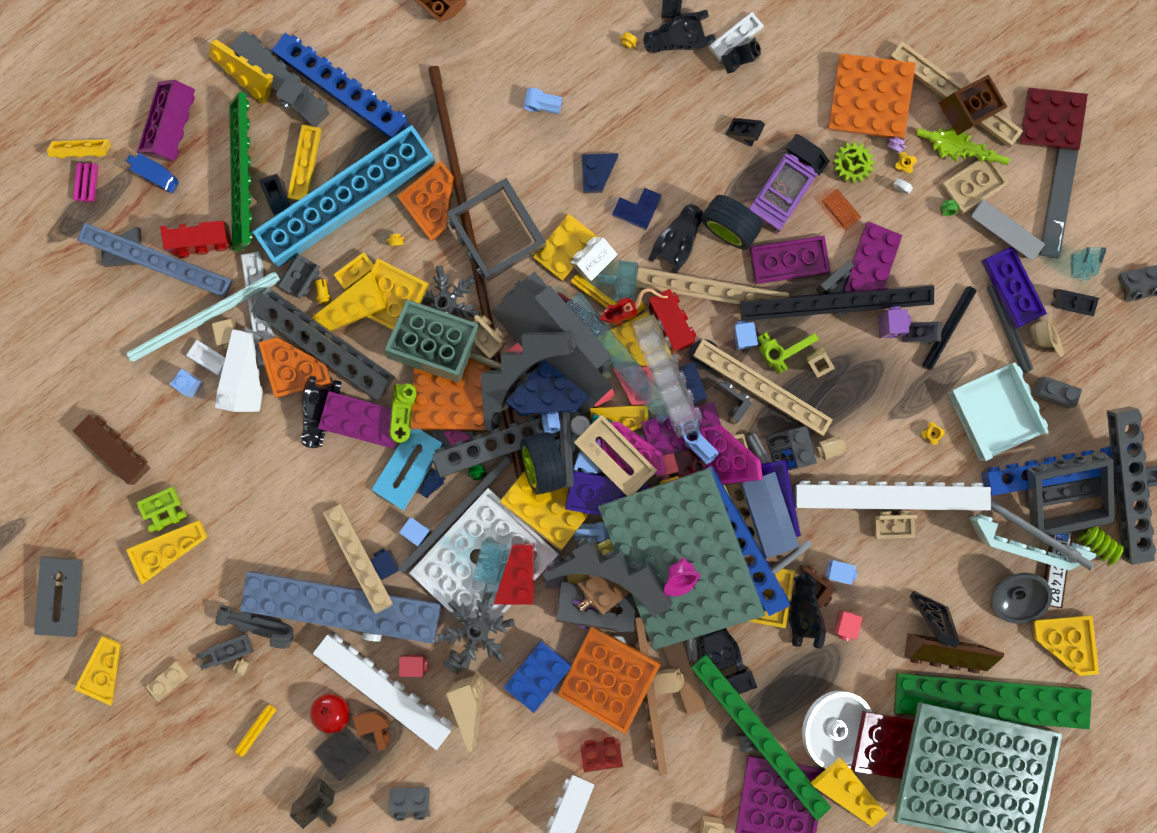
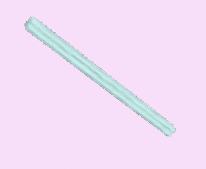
M272 272L127 352L129 360L134 362L255 296L280 282V277L276 272Z

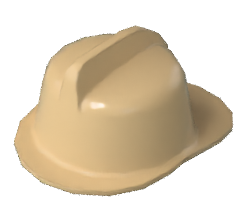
M1048 314L1046 320L1031 326L1032 338L1041 347H1054L1057 354L1063 357L1061 340L1053 326L1052 318Z

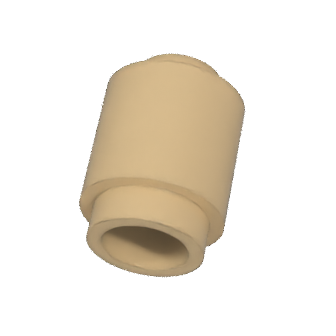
M836 436L818 442V447H816L818 457L824 460L842 455L846 451L843 438H837Z

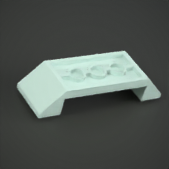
M976 514V517L969 516V521L983 544L1069 571L1080 566L1079 563L1070 561L1068 556L1063 553L1058 555L1048 552L1046 555L1047 551L1029 546L1026 549L1027 545L1013 540L1007 543L1008 539L995 535L998 524L992 522L993 518ZM1072 543L1071 546L1065 545L1071 550L1079 551L1082 553L1081 556L1089 561L1096 557L1095 553L1090 552L1091 548L1075 543Z

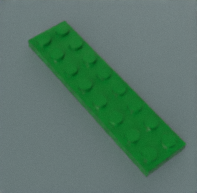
M238 92L229 103L232 251L240 252L252 242V231H249V224L252 221L249 205L251 204L252 197L248 187L251 184V175L248 174V167L251 164V158L248 156L250 137H247V130L250 127V120L247 118L249 100H247V95L244 92Z

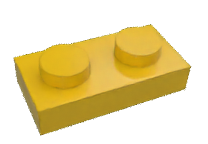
M363 252L333 275L342 287L348 290L371 272L374 264Z

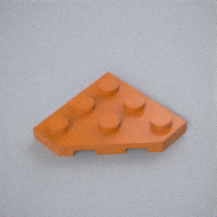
M442 161L397 195L432 242L447 231V219H449L447 212L450 211L454 176Z
M276 337L258 342L275 398L303 391L309 376H315L316 384L318 385L332 383L327 365L281 338Z

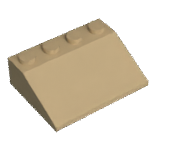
M477 673L454 681L446 693L468 752L473 750L479 735L483 688L485 687L482 677H478Z

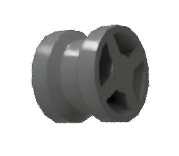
M452 650L450 657L445 659L443 664L452 672L459 674L464 656H460V653Z
M743 732L737 734V739L741 744L739 746L740 752L757 750Z

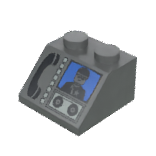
M807 426L766 437L772 462L786 460L788 471L817 464Z

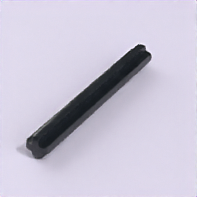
M971 286L965 288L941 331V342L934 343L922 364L925 369L932 370L972 301L976 293L975 288Z

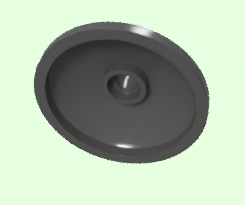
M1018 573L1005 578L996 586L992 594L991 603L995 613L1004 621L1015 624L1027 623L1039 618L1048 610L1052 602V591L1047 581L1042 577L1032 573Z

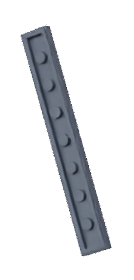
M87 223L83 224L77 239L79 242L224 298L232 282L229 278Z

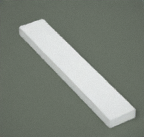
M260 251L241 254L245 286L247 287L265 277L262 255ZM258 293L248 299L252 330L263 336L262 341L273 339L274 332L270 324L260 320L256 314L251 312L260 295ZM258 347L256 350L258 366H265L260 347Z

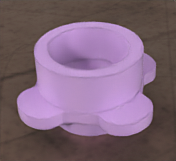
M897 137L888 140L890 141L888 147L901 153L903 149H906V146L903 145L905 143L903 140Z

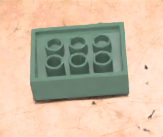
M406 300L385 348L387 359L460 383L479 324Z

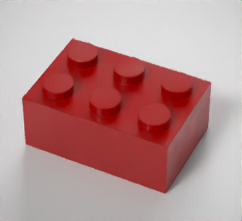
M671 289L659 293L662 296H668V298H660L655 295L649 298L647 307L672 356L691 347L695 342L696 333L692 327L688 326L686 322L688 317L684 309L680 310L677 304L680 302L675 292L672 293Z

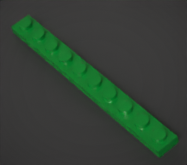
M704 654L690 668L812 817L818 821L832 807L810 783L805 774L709 657Z

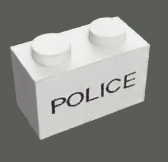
M602 237L591 238L587 242V246L583 250L578 251L570 262L585 280L592 281L618 255Z

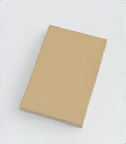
M978 159L941 183L940 186L950 200H954V202L959 204L958 212L960 215H963L980 204L983 199L986 200L1009 185V182L994 161L992 163L986 160L980 162Z

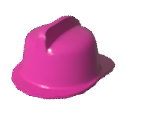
M681 558L678 563L669 567L668 581L664 586V593L673 597L688 593L700 578V573L696 572L692 563L687 562L685 558Z

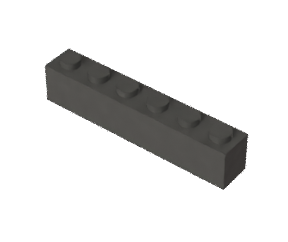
M244 31L229 46L238 57L243 56L246 58L250 65H257L262 68L264 74L269 73L273 75L271 89L276 93L287 76L300 83L301 79L294 72L289 73L286 70L288 68L281 59L277 61L273 57L275 54L267 46L263 48L260 45L261 41L256 35H250ZM306 84L305 88L308 94L296 112L310 126L317 127L330 114L326 108L328 105L321 97L317 99L313 95L315 92Z

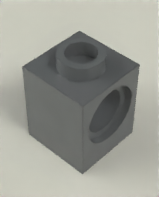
M287 76L276 96L280 100L279 104L288 110L292 108L297 111L308 91L304 85Z

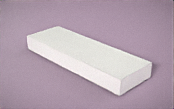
M751 12L710 44L708 49L721 62V56L728 49L750 39L762 30L764 25Z

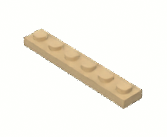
M341 504L323 512L375 614L392 606L393 603Z

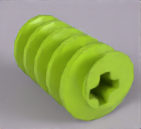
M1098 526L1085 528L1076 538L1077 542L1084 539L1082 546L1090 544V552L1096 549V557L1102 554L1100 558L1102 562L1109 559L1107 566L1116 563L1123 553V546L1117 544L1115 539H1111L1110 535L1105 534Z

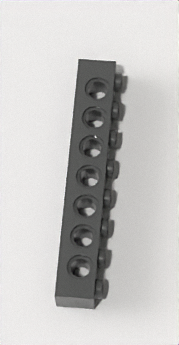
M270 288L260 293L251 310L260 320L266 321L274 330L283 333L290 341L297 343L307 353L317 357L321 363L333 368L338 375L350 380L354 386L360 387L368 396L378 400L386 393L395 378L394 375Z
M1130 406L1107 410L1120 540L1123 546L1122 559L1132 565L1155 561L1154 554L1156 553V548L1153 544L1152 536L1154 535V529L1151 525L1152 510L1149 506L1150 491L1147 487L1148 472L1145 469L1146 453L1143 449L1144 434L1141 430L1142 415L1139 409ZM1128 425L1129 428L1127 432H1125V427Z
M578 411L570 413V422L576 416H581ZM537 415L526 419V423L520 424L515 422L508 425L509 428L502 431L501 428L490 431L491 435L483 437V434L472 437L471 442L465 443L463 440L454 443L453 448L446 450V447L434 450L435 454L432 455L438 477L442 478L520 451L521 439L525 438L522 434L524 428L530 429L532 435L544 433L540 427L542 423L541 418H538ZM559 431L551 433L554 438L560 437ZM507 434L511 435L514 438L513 444L505 443L504 436ZM493 441L496 445L495 450H488L485 446L486 442ZM469 447L476 448L477 456L470 457L467 454V449ZM452 453L457 454L459 462L451 463L448 460V456Z

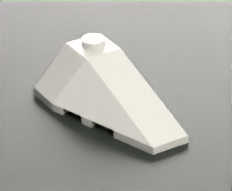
M236 329L232 330L217 390L215 408L232 412L260 411L263 390L262 386H260V373L256 364L253 333Z

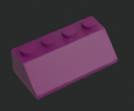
M175 79L158 82L137 153L163 161H174L179 152V142L184 136V125L189 119L190 105L193 104L195 99L194 88Z

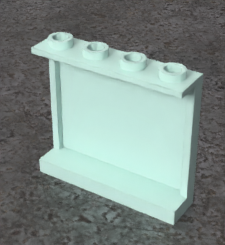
M1016 362L947 392L979 461H987L993 458V456L1034 437L1049 433L1047 429L1048 424L1041 417L1039 405L1033 400L1030 394V386L1025 383L1022 377L1023 372Z

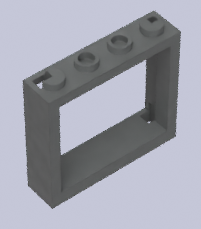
M507 178L447 212L449 216L447 222L451 229L456 228L459 233L456 237L462 246H467L469 250L466 252L471 262L476 261L479 266L476 270L481 278L485 277L487 281L547 247L546 241ZM504 190L535 243L488 270L457 217Z
M1094 452L1086 456H1075L1067 460H1055L1053 463L1038 464V466L1027 468L1030 524L1042 532L1052 536L1115 522L1113 459L1104 452ZM1100 468L1101 508L1044 520L1043 479Z

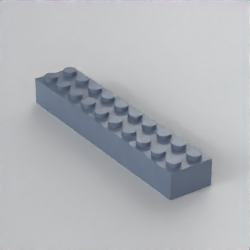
M250 571L247 572L240 611L434 644L437 638L442 604L436 601L388 594L393 605L375 614L363 589Z

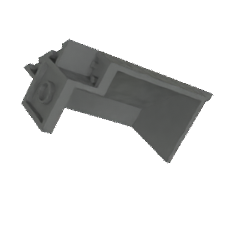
M534 271L522 282L518 280L515 284L516 287L506 294L501 300L502 303L494 308L492 314L521 347V335L527 332H573V337L576 339L574 352L568 355L548 357L540 360L535 365L538 367L543 360L547 361L589 395V399L578 410L581 416H583L613 388L602 375L610 368L612 355L550 285L547 286Z

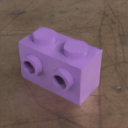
M890 307L889 310H885L883 314L878 316L880 339L899 338L909 333L911 316L908 314V309L901 310V307Z

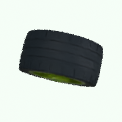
M720 194L714 197L701 217L702 223L709 231L729 245L742 250H746L751 246L763 226L759 217L748 207L735 199Z
M545 432L521 439L522 462L533 492L539 495L563 488L565 485L563 461L552 434Z

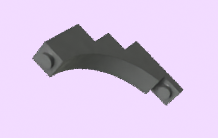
M527 332L522 334V351H508L501 354L502 370H488L481 373L485 431H492L500 427L501 416L499 412L508 408L506 400L512 395L516 384L530 367L542 359L557 355H568L574 352L576 339L573 337V332Z

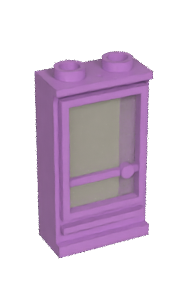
M786 153L749 209L760 218L763 225L768 223L776 228L774 233L778 234L818 174L814 172L815 170L811 166L800 163L796 156Z

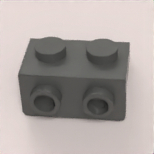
M297 253L277 286L301 299L302 296L305 297L310 290L308 286L311 281H315L319 276L320 271L318 270L320 266Z
M1157 265L1120 273L1118 279L1127 292L1124 297L1126 302L1157 296Z
M429 787L390 789L389 814L391 818H394L396 821H403L406 818L424 820L425 817H430Z

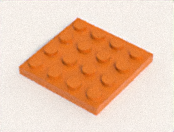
M840 53L828 130L887 138L897 137L903 140L905 138L916 63Z
M469 358L460 383L414 368L413 386L416 389V397L412 405L411 429L485 431L481 373L491 370V367Z
M591 627L557 695L626 734L662 663L599 628Z

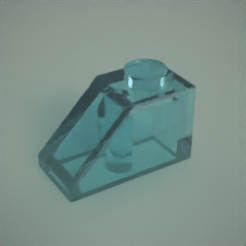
M1086 247L1072 254L1071 278L1086 281L1097 275L1106 253V247Z

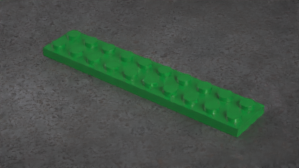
M896 673L894 712L916 715L918 702L1019 724L1090 729L1092 690Z

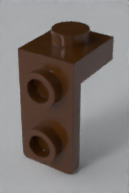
M800 565L799 568L802 571L812 575L815 581L823 586L816 597L819 607H826L832 600L831 595L836 590L831 586L833 583L824 576L822 579L817 576V570L810 565Z

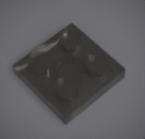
M347 726L341 731L332 734L314 751L339 781L370 754Z

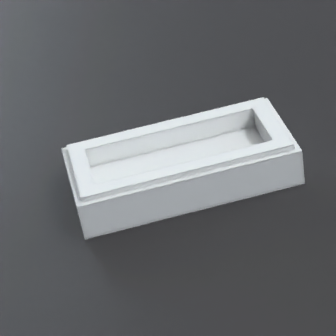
M199 340L194 342L186 355L216 375L220 373L226 358Z

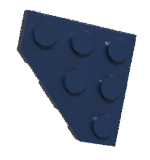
M543 360L506 400V405L520 416L556 414V412L574 413L589 399V395L547 361Z

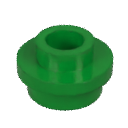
M482 465L471 467L467 472V476L471 477L472 480H481L483 476L487 475Z

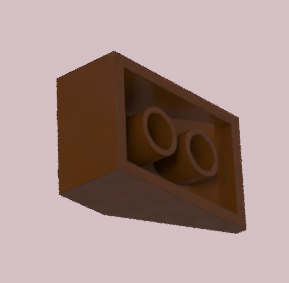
M989 74L957 90L939 102L943 113L946 115L957 136L1007 108L1005 101Z

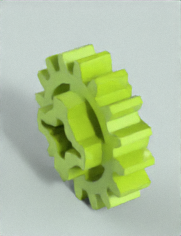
M853 142L852 146L846 143L844 148L841 146L838 149L839 153L836 152L834 155L836 160L832 164L837 165V167L833 171H839L838 178L843 176L844 182L849 179L851 184H854L857 179L858 183H861L863 178L867 179L869 177L868 173H872L874 170L870 167L875 164V161L871 160L874 154H868L870 148L863 149V143L860 146H857L856 142Z

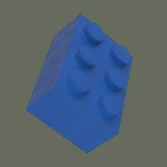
M541 639L505 683L504 689L534 713L569 671L572 664Z

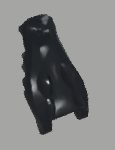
M702 10L700 12L681 14L674 17L672 21H667L661 25L659 29L646 32L643 38L646 51L651 54L669 50H697L716 41L715 35L711 34L705 37L701 23L702 20L709 17L708 11Z
M693 204L686 205L680 215L658 236L648 260L653 262L658 255L674 264L671 272L678 273L692 253L698 227L702 222L703 210Z
M315 376L308 377L302 392L303 432L301 443L303 446L309 448L323 446V438L326 431L318 429L328 392L340 394L341 381L334 380L332 386L329 387L316 384Z
M801 574L793 579L796 582V592L792 595L793 600L790 602L792 609L789 610V622L793 635L792 645L800 647L803 638L814 639V647L822 649L825 642L826 627L815 593V579L812 575Z
M727 628L699 636L701 655H707L719 671L733 665L737 666L739 673L745 671L739 646L729 634Z

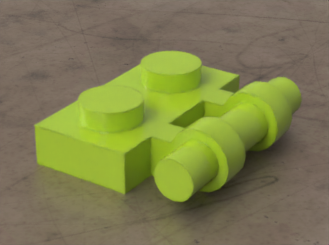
M170 487L137 502L143 520L151 518L153 524L148 525L150 532L163 530L165 526L171 523L176 524L181 519L187 517L185 510L177 512L175 507L182 505L175 487ZM168 511L169 516L161 519L159 514Z

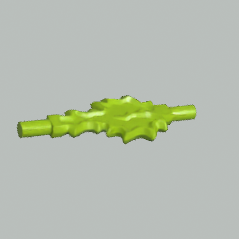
M952 127L947 130L940 128L938 132H929L918 128L916 133L917 136L929 139L933 143V150L938 149L941 158L947 155L955 162H958V156L966 159L965 156L968 155V157H977L980 162L986 160L992 163L994 161L1006 166L1010 161V158L998 155L996 151L986 150V144L977 145L974 141L969 142L972 135H965L966 132L957 136Z

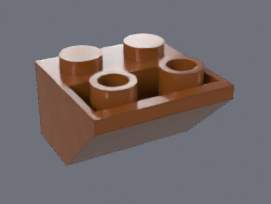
M414 0L439 23L455 17L467 4L466 0Z

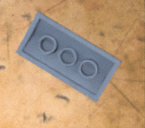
M772 472L764 475L763 480L741 483L764 557L769 558L799 547L776 473Z

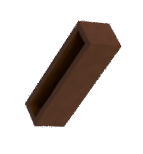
M89 414L73 432L126 484L135 485L150 469L146 464L148 461L142 455H137L130 443L122 441L119 438L121 436L119 432L113 428L110 429L106 425L107 421L102 416Z

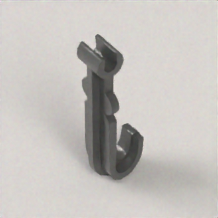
M221 605L217 611L215 623L219 626L236 625L238 630L243 633L250 630L252 634L270 638V646L286 649L293 642V628L286 623L258 615L252 617V614L248 612H241V614L231 612L232 609L226 605Z

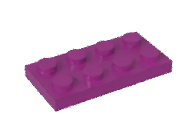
M869 221L866 222L852 261L854 266L850 269L851 274L847 277L842 292L885 288L902 235Z
M328 392L318 429L392 449L395 446V442L389 436L391 408Z
M714 402L641 422L645 440L660 450L664 456L689 449L685 446L683 433L688 427H696L701 433L700 428L721 425ZM690 435L687 439L689 441H695L697 437L695 435Z

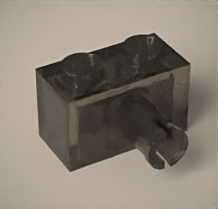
M320 779L292 803L290 817L303 829L317 817L327 827H331L330 823L334 824L337 820V816L328 809L334 802L335 791Z

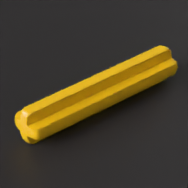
M578 274L572 278L571 284L605 309L608 308L609 304H617Z
M268 704L236 747L234 752L242 757L249 750L276 712V708L273 705Z

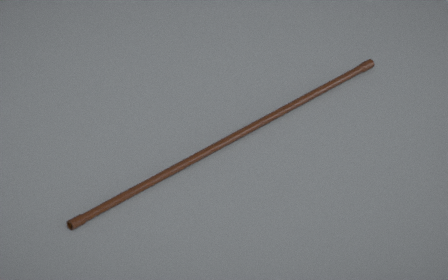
M431 66L428 68L435 94L449 165L454 176L453 183L459 206L466 202L467 199L443 92L439 66ZM468 210L460 215L464 231L477 250ZM470 260L473 277L476 281L475 286L482 317L485 315L492 322L490 326L494 329L484 278H481L476 270L479 267L476 261L471 262ZM500 352L492 360L501 363ZM509 406L502 411L506 429L509 428L508 425L515 423L512 409ZM507 434L509 444H513L514 438ZM521 450L511 453L517 479L525 471Z

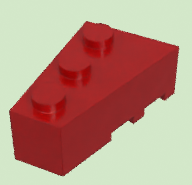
M225 221L202 222L192 227L180 224L178 229H167V226H160L164 250L180 259L188 258L190 254L205 255L208 254V251L222 252L232 247L229 225Z
M535 543L513 544L493 605H533L535 602Z

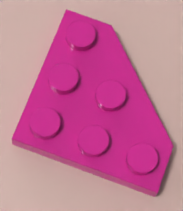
M610 422L657 470L653 475L666 474L664 455L660 450L621 422ZM601 438L603 450L628 475H632L634 473L633 469Z
M719 425L700 428L701 435L718 451V455L711 463L706 465V469L713 466L722 484L763 480L760 459L724 427Z

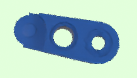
M138 153L137 157L128 155L125 161L131 165V171L171 194L174 193L179 181L164 166Z

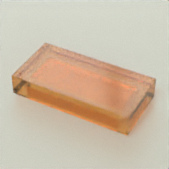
M838 189L822 200V203L845 230L861 218Z

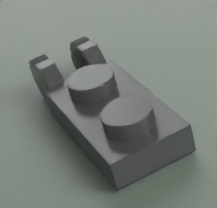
M247 633L210 647L209 650L196 654L198 659L211 654L213 661L202 664L200 667L203 670L254 652Z

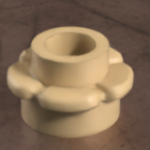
M244 658L241 661H236L232 670L236 672L235 676L240 675L243 677L249 664Z

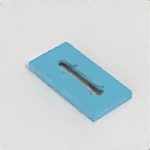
M410 427L408 440L399 444L371 490L401 510H405L434 463L432 455L435 454L434 450L444 447L445 444L423 430H412ZM418 445H422V451L410 467L405 479L402 480L398 488H394V482Z

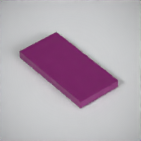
M825 235L749 247L755 285L831 273Z

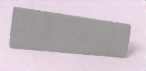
M984 199L971 213L973 219L1032 261L1045 245L1044 242Z

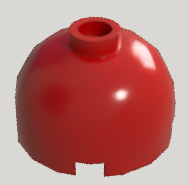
M337 694L319 696L310 708L312 724L317 730L326 734L341 731L350 720L349 703L344 697Z

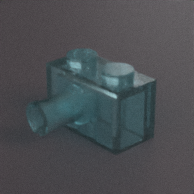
M619 260L618 272L615 275L599 273L597 285L614 286L615 302L623 298H630L634 301L638 263Z
M489 540L482 541L473 580L497 585L498 581H501L504 569H502L503 561L507 562L509 551L506 550L507 545Z

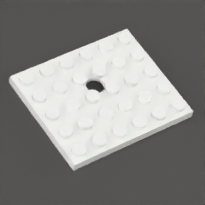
M490 488L485 490L409 573L451 613L455 612L448 605L452 599L459 606L461 603H464L465 611H470L469 617L472 619L477 617L474 610H478L476 601L480 600L482 602L484 592L492 594L488 604L494 603L514 543H535V580L547 568L546 566L559 555L536 531L499 504L501 499ZM474 549H480L485 554V559L481 564H475L470 559V554ZM493 605L486 612L490 615L484 617V622L490 624L493 618L494 622H496L511 605ZM475 626L474 631L478 633L480 628Z

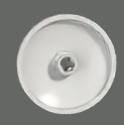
M833 691L818 698L809 708L802 727L803 745L809 757L825 769L841 757L848 767L851 768L862 711L872 712L868 704L859 696L847 691Z

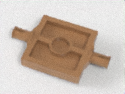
M588 575L577 584L585 599L576 607L582 612L590 605L603 616L631 592L608 579Z

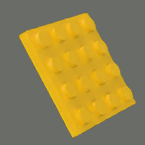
M525 471L499 502V504L560 551L589 515L588 513L565 510L569 488L563 487L556 491L536 495L528 482Z

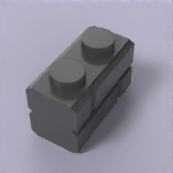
M1044 376L1037 378L1031 396L1068 409L1077 406L1082 389Z

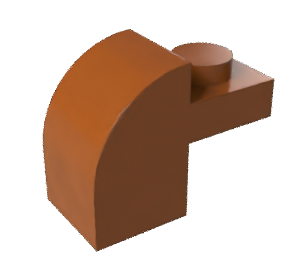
M367 710L357 713L353 717L358 736L373 732L378 751L384 750L389 746L391 738L388 730L385 731V728L391 725V721L385 713L379 710Z

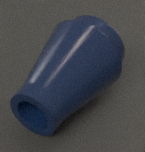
M436 469L432 472L429 471L419 493L428 498L445 484L446 477L439 478Z

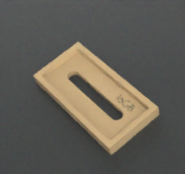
M602 414L573 442L626 496L635 493L657 471ZM596 437L603 438L626 461L634 473L628 475L596 443Z

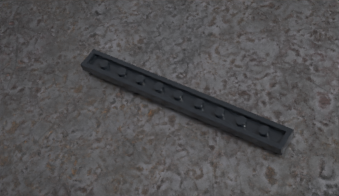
M934 285L741 300V321L889 309L890 307L934 305Z

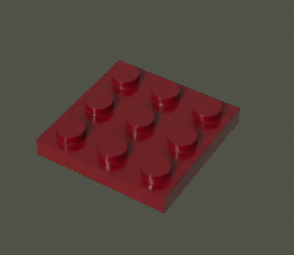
M1028 88L1022 123L1023 132L1021 133L1019 144L1078 151L1081 145L1088 94Z
M862 711L851 770L902 779L915 720Z

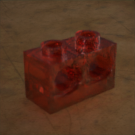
M607 737L602 742L587 740L584 741V744H581L584 772L623 767L619 739ZM614 748L617 752L614 756H608L605 753L606 750ZM589 751H595L597 756L594 759H589L586 754Z

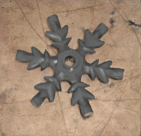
M436 266L438 277L433 276V280L438 284L435 288L440 290L439 294L433 296L432 290L429 293L426 290L421 302L426 301L425 305L432 302L434 304L433 309L448 314L457 311L458 317L462 314L466 320H469L468 316L474 318L476 315H481L480 312L471 310L473 304L464 306L465 302L459 305L456 303L457 297L463 298V293L471 292L468 287L476 282L474 278L470 276L464 283L460 279L458 287L454 285L453 292L449 293L446 290L450 284H446L449 274L444 276L443 266Z
M484 592L482 602L480 600L476 601L478 610L474 609L477 617L474 619L469 617L470 611H465L464 603H461L459 606L454 599L448 603L455 611L450 615L460 618L458 622H464L465 628L462 630L457 626L456 630L446 628L448 633L438 634L437 637L439 642L449 640L450 645L457 638L459 642L462 637L468 638L469 643L463 645L466 649L459 654L464 656L461 664L463 668H469L471 659L476 661L474 650L478 651L475 646L477 642L484 643L483 650L487 648L489 658H491L492 654H494L499 662L505 658L503 653L498 650L502 648V645L493 643L495 639H488L487 634L489 631L497 634L496 630L506 633L507 630L505 628L515 626L514 618L503 621L504 616H501L496 622H494V618L490 624L484 622V617L490 615L486 612L493 607V604H488L491 593ZM474 627H479L480 632H475Z

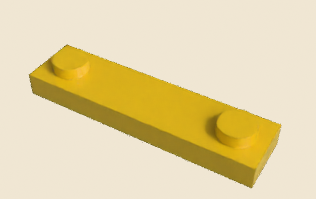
M307 125L301 126L287 196L289 200L299 201L310 193L322 132L321 128Z

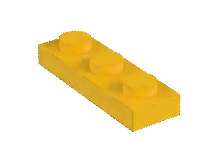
M109 139L52 141L47 149L49 157L65 158L67 156H76L78 158L85 156L102 157L107 154L111 144Z

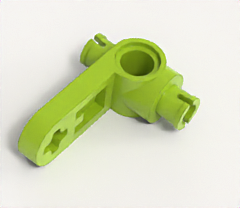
M768 332L757 337L761 344L759 350L764 362L770 368L774 366L777 374L788 369L783 360L820 340L817 334L814 333L784 351L776 339L771 340ZM770 350L777 352L778 358L776 360L770 358Z
M408 383L402 385L395 384L393 387L389 436L395 443L405 442L410 436L411 412L416 397L415 386ZM399 428H401V431L404 432V435L401 436L400 439L398 438V435L395 434V431H398Z

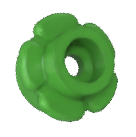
M946 200L940 206V211H942L944 216L955 215L958 213L959 204L954 202V200Z

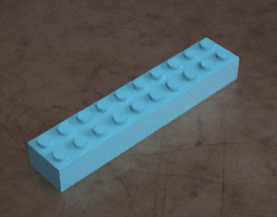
M411 125L254 230L253 234L273 263L280 268L292 260L297 253H302L436 163L434 156Z

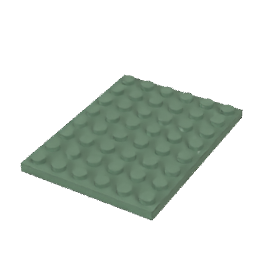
M711 467L598 506L615 552L621 549L631 567L640 562L645 564L650 561L663 586L668 581L669 567L678 563L681 558H685L687 562L692 563L696 572H699L701 575L691 591L681 596H670L673 601L671 608L654 617L651 616L644 604L632 594L641 619L644 621V627L653 650L765 616V611Z
M918 702L893 821L946 833H1042L1062 734Z

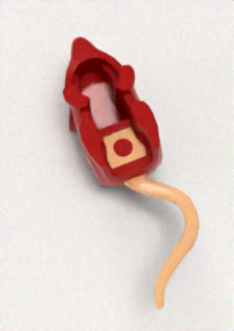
M644 289L640 292L635 303L630 298H623L615 305L609 304L599 319L614 325H622L623 320H629L637 316V308L645 292H651L660 298H668V296H662L653 289Z

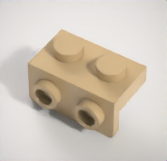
M476 315L474 323L479 324L474 343L490 359H493L507 344L504 340L506 336L499 329L494 330L490 326L492 322L485 315L483 317Z
M892 511L880 512V516H874L875 539L915 538L914 519H917V515H911V511H899V515H892Z

